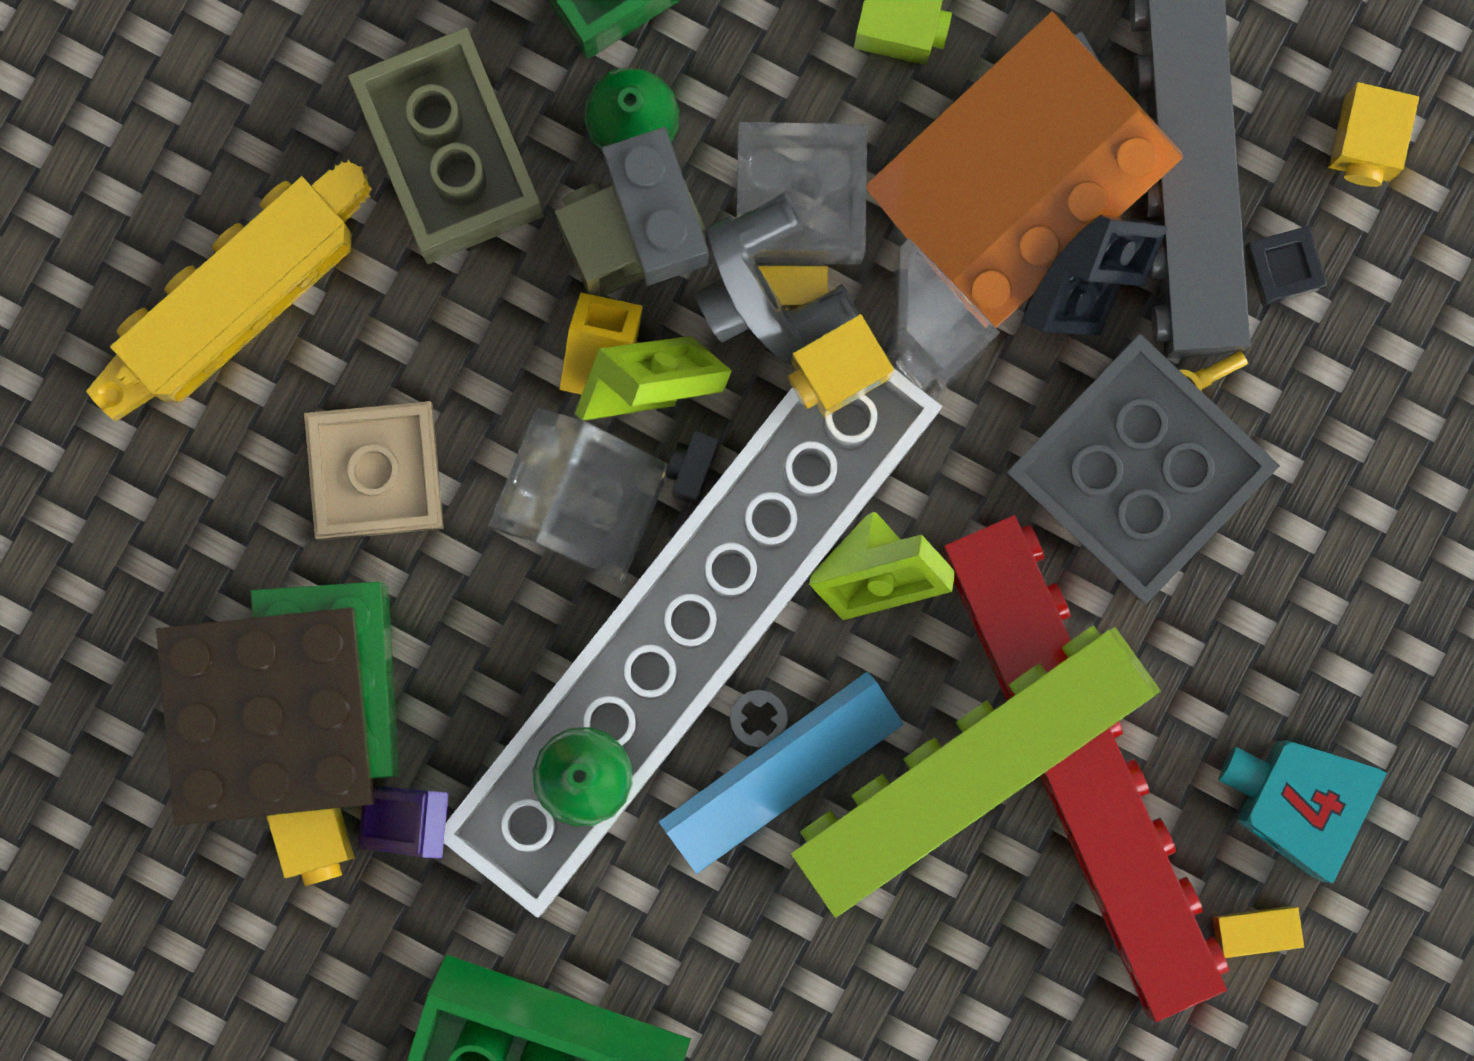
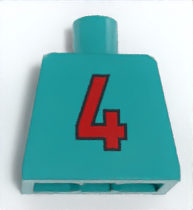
M1285 740L1276 741L1266 761L1235 746L1222 766L1218 781L1248 795L1237 820L1242 826L1311 877L1321 882L1334 883L1387 773L1369 765Z

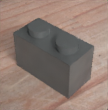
M666 127L603 147L604 164L646 286L708 266L709 252Z

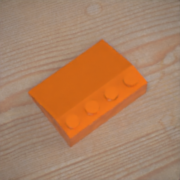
M1051 11L864 187L943 284L990 334L1035 293L1055 259L1085 226L1099 215L1119 217L1181 161L1183 155L1180 149L1060 18Z

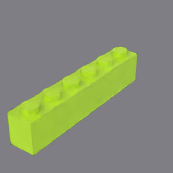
M1091 626L1062 647L1068 659L1047 673L1041 663L1037 664L1008 685L1015 696L996 710L993 709L988 700L983 702L955 722L962 731L959 736L943 747L935 737L903 759L910 769L892 783H889L884 774H881L852 795L858 807L838 820L832 810H830L800 831L806 843L792 852L791 855L835 918L1161 691L1116 627L1100 635L1095 626Z

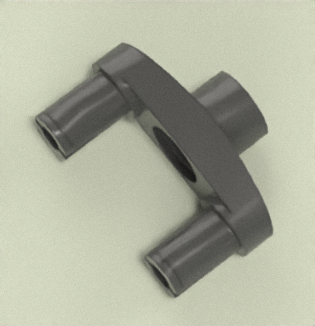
M785 192L736 219L730 215L706 228L722 278L695 292L707 323L722 343L750 329L778 359L789 364L793 353L858 316V311L843 284L836 286V289L794 310L790 307L784 308L758 268L753 255L793 232H799L803 229L800 217Z

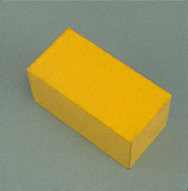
M758 266L784 308L790 307L794 310L828 293V266Z
M1286 906L1212 916L1215 939L1225 958L1304 948L1298 907Z

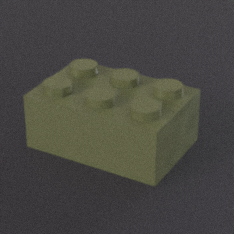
M467 27L348 75L427 265L544 217L536 191Z

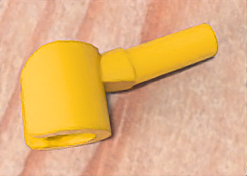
M1242 350L1194 373L1189 370L1179 371L1202 391V389L1212 385V382L1247 365L1248 362Z

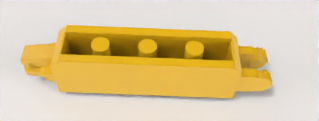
M349 160L346 163L341 161L340 165H335L333 171L328 170L312 186L301 176L292 185L288 181H284L274 187L260 202L259 206L263 210L245 227L241 223H237L228 228L212 245V249L216 252L198 269L190 265L181 270L165 286L164 291L168 295L150 311L146 308L137 310L119 326L116 333L120 338L110 346L116 353V356L86 390L91 399L115 422L155 396L163 402L182 403L351 252L352 234L344 222L361 208V203H367L366 199L371 197L369 193L372 191L367 181L368 176L363 173V167H359Z

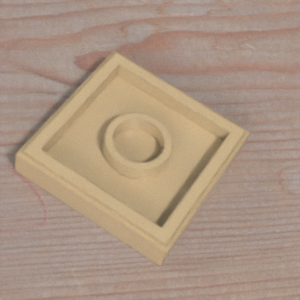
M431 401L304 413L315 540L323 541L444 529L434 413Z

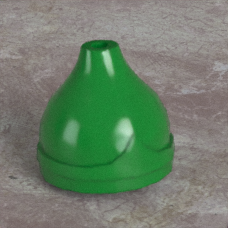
M621 68L607 72L594 85L586 101L584 123L590 141L603 154V147L666 127L672 143L679 129L680 110L673 91L660 77L643 69Z
M592 727L569 728L552 736L539 750L532 769L533 789L541 806L556 820L575 827L595 826L612 818L627 802L633 785L632 764L624 747L609 733Z

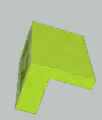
M692 336L599 348L575 414L584 421L675 406L677 399L724 392L732 370Z

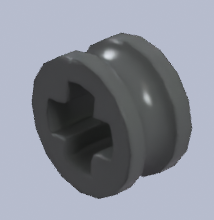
M763 690L749 691L739 697L732 707L730 716L731 728L737 739L747 746L756 748L763 747L786 730L788 721L786 708L780 698L771 692ZM751 702L754 706L760 708L768 703L774 708L776 715L770 720L776 725V728L771 734L766 736L762 731L757 730L749 735L743 730L741 723L747 720V717L741 711L745 705Z

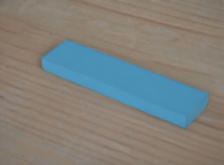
M867 671L660 820L659 823L695 873L698 874L903 726L904 723L878 683Z

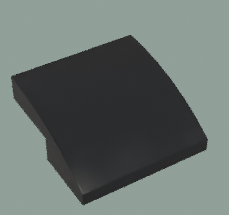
M1099 215L1085 226L1055 259L1036 289L1021 322L1041 332L1101 335L1120 284L1145 286L1168 227L1158 222Z

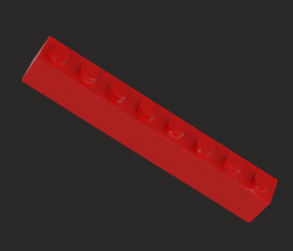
M1013 515L949 543L940 550L943 559L955 571L953 582L1006 701L1015 696L1008 685L1028 670L1041 663L1048 673L1068 659L1062 647L1070 642L1071 639L1063 621L1071 617L1070 611L1058 585L1052 583L1046 586L1037 562L1044 559V553L1030 524L1020 527L1016 516ZM1118 721L1040 775V778L1148 1019L1159 1022L1226 992L1227 988L1221 975L1229 972V967L1216 939L1213 936L1204 939L1194 917L1203 912L1201 903L1190 880L1187 877L1177 879L1168 859V856L1176 853L1173 840L1160 817L1151 821L1141 798L1150 793L1145 777L1134 758L1125 762L1115 738L1123 735L1121 724Z

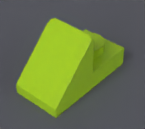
M872 512L850 532L811 574L809 585L842 620H847L950 593L953 588L955 571L923 535L901 540L876 512Z

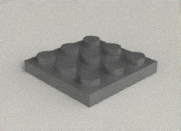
M1139 334L1007 473L1146 605L1280 465L1147 339Z

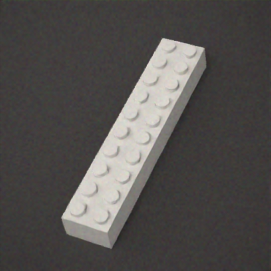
M894 369L895 371L890 380L823 418L816 405L806 410L793 388H791L446 822L444 844L537 918L553 902L941 410L942 406L896 369ZM592 727L609 733L624 747L632 764L633 785L627 802L612 818L595 826L575 827L556 820L541 806L533 789L532 769L539 750L552 736L569 728Z

